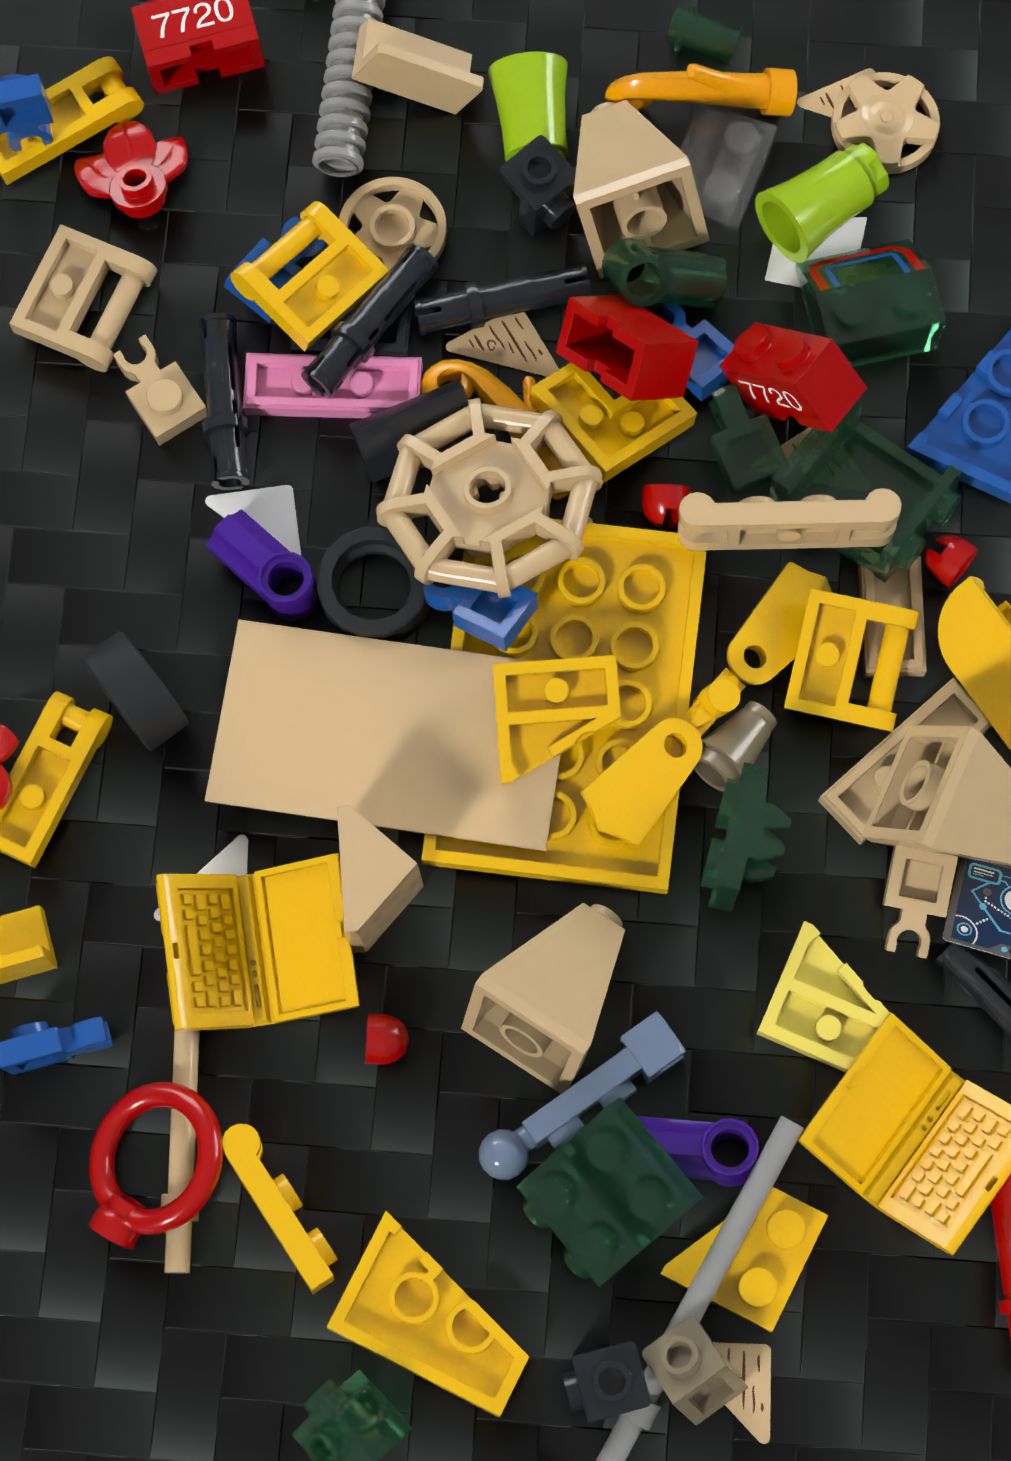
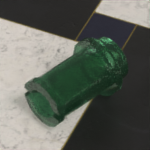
M689 5L687 10L677 7L666 35L667 41L675 43V50L681 51L684 46L730 64L736 51L742 28L733 27L695 13L696 7Z

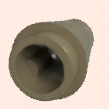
M749 701L743 709H740L702 739V755L694 767L695 772L707 784L723 792L730 791L734 785L744 784L770 737L771 731L777 725L773 714L763 705Z

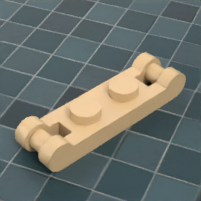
M884 488L875 489L868 494L865 500H836L828 495H812L803 498L801 501L775 502L769 497L752 496L737 503H715L705 493L695 492L685 496L680 503L677 535L684 547L695 551L879 547L888 544L893 539L902 504L895 492Z

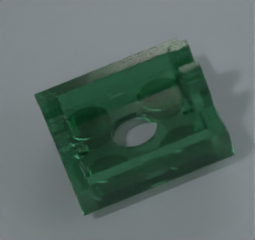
M744 762L740 779L727 778L715 823V828L726 830L724 840L712 838L700 884L701 887L712 889L708 907L732 912L742 881L754 883L774 878L776 867L764 861L782 857L785 846L768 829L772 831L789 830L792 819L774 804L761 801L769 771L767 767Z

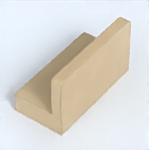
M370 18L359 27L352 72L353 80L455 115L483 90L484 83L482 76L470 73L472 54Z

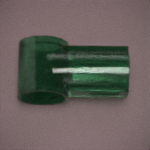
M627 238L613 243L605 252L602 260V273L605 280L630 304L638 307L651 306L660 302L715 309L717 303L724 299L728 278L726 275V260L721 255L650 247L639 240ZM645 262L642 274L636 280L627 282L629 271L635 265Z

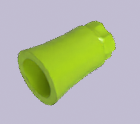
M523 52L503 57L489 67L488 76L496 99L503 134L505 161H508L540 135L546 137L564 158L567 157L565 91L568 63L562 56L549 52Z
M865 143L853 144L844 151L834 152L817 165L790 180L758 193L755 198L757 217L765 234L778 250L789 260L803 263L827 238L854 216L872 205L874 198L888 189V173L882 166L878 154Z

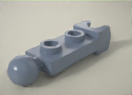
M656 1011L621 1036L619 1046L622 1051L524 1120L521 1127L515 1131L498 1129L489 1133L482 1140L479 1148V1162L482 1169L489 1176L499 1180H509L518 1176L525 1169L529 1159V1152L535 1147L538 1149L548 1141L554 1149L559 1148L585 1128V1125L580 1120L582 1116L599 1104L602 1105L606 1112L612 1110L637 1091L631 1082L632 1080L641 1075L647 1084L683 1059V1054L686 1052L685 1048L662 1016Z

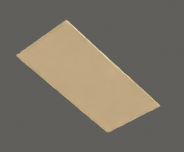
M238 619L205 802L338 821L337 806L350 805L376 827L546 851L561 754L513 783L501 784L492 664L524 662L528 660Z

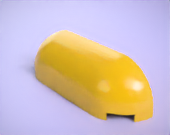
M970 576L954 589L942 608L938 623L939 646L950 670L1011 751V605L1005 600L997 607L984 590L983 581L977 577Z

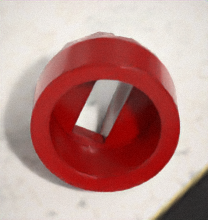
M673 484L644 485L642 495L644 515L657 527L663 524L664 518L669 528L676 527L679 524L680 503L685 496L690 494L691 488Z
M946 534L935 539L944 551L940 555L931 549H927L925 563L929 572L937 580L950 588L970 566L979 549L957 535Z
M368 1013L365 1064L386 1065L397 1061L405 1054L409 1044L407 1028L392 1015Z

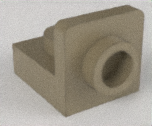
M693 1316L684 1319L642 1351V1357L672 1404L696 1426L748 1389L737 1369L715 1347L700 1322Z

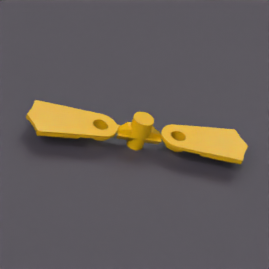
M793 562L786 564L730 642L727 650V662L730 670L726 667L714 682L702 689L694 699L693 705L681 718H667L656 724L581 791V796L589 807L599 832L618 837L633 846L641 844L699 762L703 750L701 736L717 718L724 716L738 706L740 693L746 687L742 682L750 685L764 684L795 659L810 589L832 593L825 576L807 571ZM745 649H751L758 654L760 658L759 668H752L747 665L744 660ZM666 737L675 738L680 743L682 749L680 757H672L666 752L664 747Z

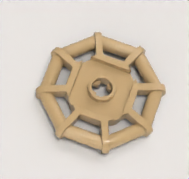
M480 398L468 400L469 405L414 436L405 434L397 443L399 455L384 501L376 507L377 521L380 525L389 529L415 568L414 577L421 583L430 585L433 582L495 592L498 593L499 598L511 597V590L566 559L576 560L584 551V545L581 541L595 492L603 485L602 473L598 467L590 465L562 426V416L555 411L548 409L543 413L484 404L481 403ZM485 428L524 435L521 439L510 437L511 443L496 441L494 434L486 433ZM473 431V435L442 453L438 451L443 446ZM542 446H548L564 469L549 471L537 455L538 450ZM426 467L430 469L433 476L430 486L426 484L424 493L411 495L419 468ZM487 485L491 490H497L502 487L505 490L501 492L499 499L494 502L482 503L477 501L480 498L478 489L481 486ZM569 491V499L560 525L549 518L551 499L553 494ZM429 515L441 533L430 547L412 522L413 518ZM536 534L548 541L506 565L504 552ZM458 548L463 549L468 555L473 557L491 555L493 567L450 560L448 558Z

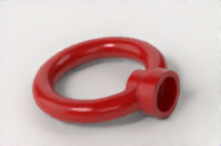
M149 1083L128 1092L107 1112L97 1129L90 1154V1180L95 1198L99 1204L89 1222V1226L95 1232L119 1246L133 1249L141 1234H161L177 1229L191 1220L207 1203L216 1187L222 1168L223 1137L214 1111L198 1093L177 1083ZM153 1108H172L182 1113L194 1129L198 1144L197 1164L189 1184L176 1199L165 1206L147 1209L137 1200L121 1192L115 1175L116 1150L124 1131L135 1118Z

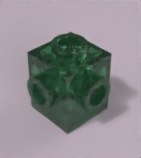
M359 1369L340 1387L332 1379L323 1384L302 1405L310 1415L296 1429L292 1436L303 1447L312 1461H381L406 1436L412 1427L389 1403L383 1393Z

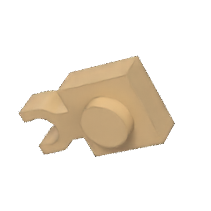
M144 335L139 338V342L147 355L141 363H128L120 350L114 353L113 356L123 374L131 381L139 383L127 390L126 394L160 446L207 417V408L176 361L161 370L159 369V359L147 336Z
M894 846L882 905L900 908L899 919L888 930L885 950L895 952L898 935L905 930H913L919 937L916 956L927 959L930 945V935L925 926L927 914L946 918L958 856Z

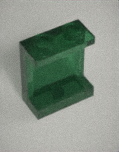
M857 401L832 433L814 428L811 429L772 477L769 498H772L775 502L801 501L803 498L812 495H828L836 500H865L868 494L875 489L884 488L895 492L900 498L902 506L895 534L888 544L879 547L834 548L859 566L867 568L875 577L886 583L898 566L907 571L914 564L926 545L927 540L922 538V536L930 526L936 523L942 527L952 516L962 498L956 493L961 471L951 465L943 475H940L860 422L862 404Z

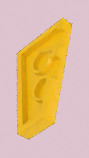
M385 1211L327 1325V1329L500 1418L529 1356Z

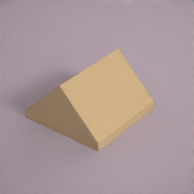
M350 805L337 806L344 933L354 953L367 952L422 890L424 885L416 861Z

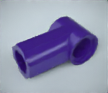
M242 509L232 515L228 514L214 528L213 534L206 544L209 552L265 600L275 616L285 621L295 622L307 618L315 611L319 604L317 581L304 557L295 552H290ZM293 577L303 580L302 586L294 594L288 596L276 594L277 587L285 579Z
M644 1116L636 1117L633 1141V1174L711 1180L725 1187H735L746 1182L759 1158L758 1138L753 1129L743 1121L733 1118L721 1119L717 1122H703ZM728 1139L741 1142L748 1151L747 1158L743 1163L735 1167L720 1165L712 1156L713 1149L719 1142Z

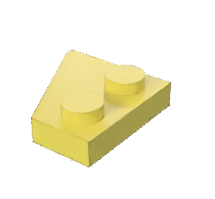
M804 921L757 1031V1035L847 1073L890 1012L879 1000H875L863 987V981L847 963L843 964L821 939V933L813 924Z

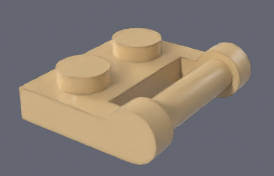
M60 224L9 324L13 332L74 357L94 370L106 372L114 358V353L111 349L142 287H150L157 273V268L151 262L138 255ZM111 270L120 274L122 277L92 336L87 338L77 334L108 271Z

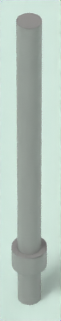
M781 1115L664 1334L689 1316L695 1317L699 1322L701 1321L804 1127ZM648 1364L644 1370V1376L651 1398L650 1405L646 1408L620 1414L596 1461H626L642 1429L650 1430L662 1408L657 1401L663 1392V1388Z

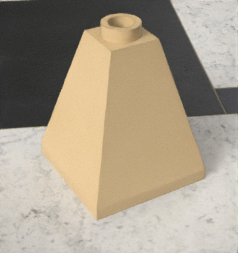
M627 100L618 103L605 102L596 106L590 113L582 115L573 198L600 279L710 241L687 155Z
M909 725L861 837L874 843L933 851L1011 866V768L984 735L971 726Z
M582 903L482 973L474 985L461 1029L560 1094L572 1087L591 1046L625 933L619 916L603 905L593 904L589 907Z

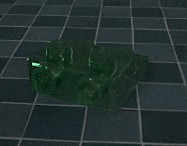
M621 1097L604 1108L570 1141L552 1153L517 1186L525 1196L523 1209L529 1220L542 1229L551 1228L566 1246L564 1259L569 1269L582 1279L592 1278L598 1287L602 1286L704 1198Z

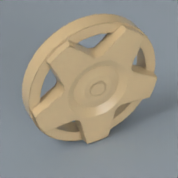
M890 72L862 74L850 81L839 94L831 117V132L837 148L840 151H844L854 143L869 144L878 154L881 164L888 174L902 173L922 163L934 148L940 129V116L937 105L929 92L924 88V84L910 75L903 76ZM881 87H889L891 89L884 90ZM851 99L856 111L842 117V111ZM918 103L923 108L926 116L916 111ZM905 144L922 145L909 156L900 158Z
M383 177L372 180L353 192L341 210L339 220L347 228H349L352 215L356 216L362 228L354 235L389 270L411 243H414L416 247L420 245L425 248L436 260H438L444 250L447 238V224L443 207L431 190L414 180L403 177ZM386 191H399L389 202H384L373 196ZM423 202L430 207L437 223L420 217Z

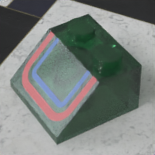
M909 239L796 263L795 269L812 334L833 339L852 367L937 349L947 322L932 267Z

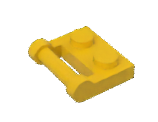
M319 201L312 202L300 213L301 221L253 263L244 262L230 274L232 283L240 294L251 301H255L304 352L359 304L383 276L389 272V269ZM316 238L324 240L329 245L282 288L278 289L269 280Z
M811 588L784 708L893 732L897 714L892 713L891 710L909 630H916L920 612ZM867 621L884 624L885 628L868 704L865 707L851 704L849 701Z

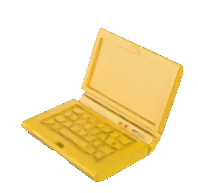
M339 853L255 871L254 874L236 876V874L156 875V891L168 970L167 981L172 1022L175 1031L250 1028L360 1006L352 947L344 933Z
M890 1012L798 1138V1141L879 1211L953 1256L1011 1174V1104L969 1080H963L951 1071L952 1068Z

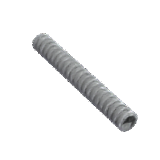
M335 0L336 5H334L332 13L334 20L330 27L332 36L328 42L329 53L325 63L327 69L323 78L325 85L321 92L323 101L319 107L321 117L318 119L316 128L319 134L315 138L314 146L316 151H314L312 157L313 165L330 176L349 177L362 172L364 167L362 156L366 151L364 140L368 135L367 123L371 114L369 107L372 103L373 95L371 91L374 87L353 80L352 72L359 27L368 18L383 22L384 16L382 11L386 0Z

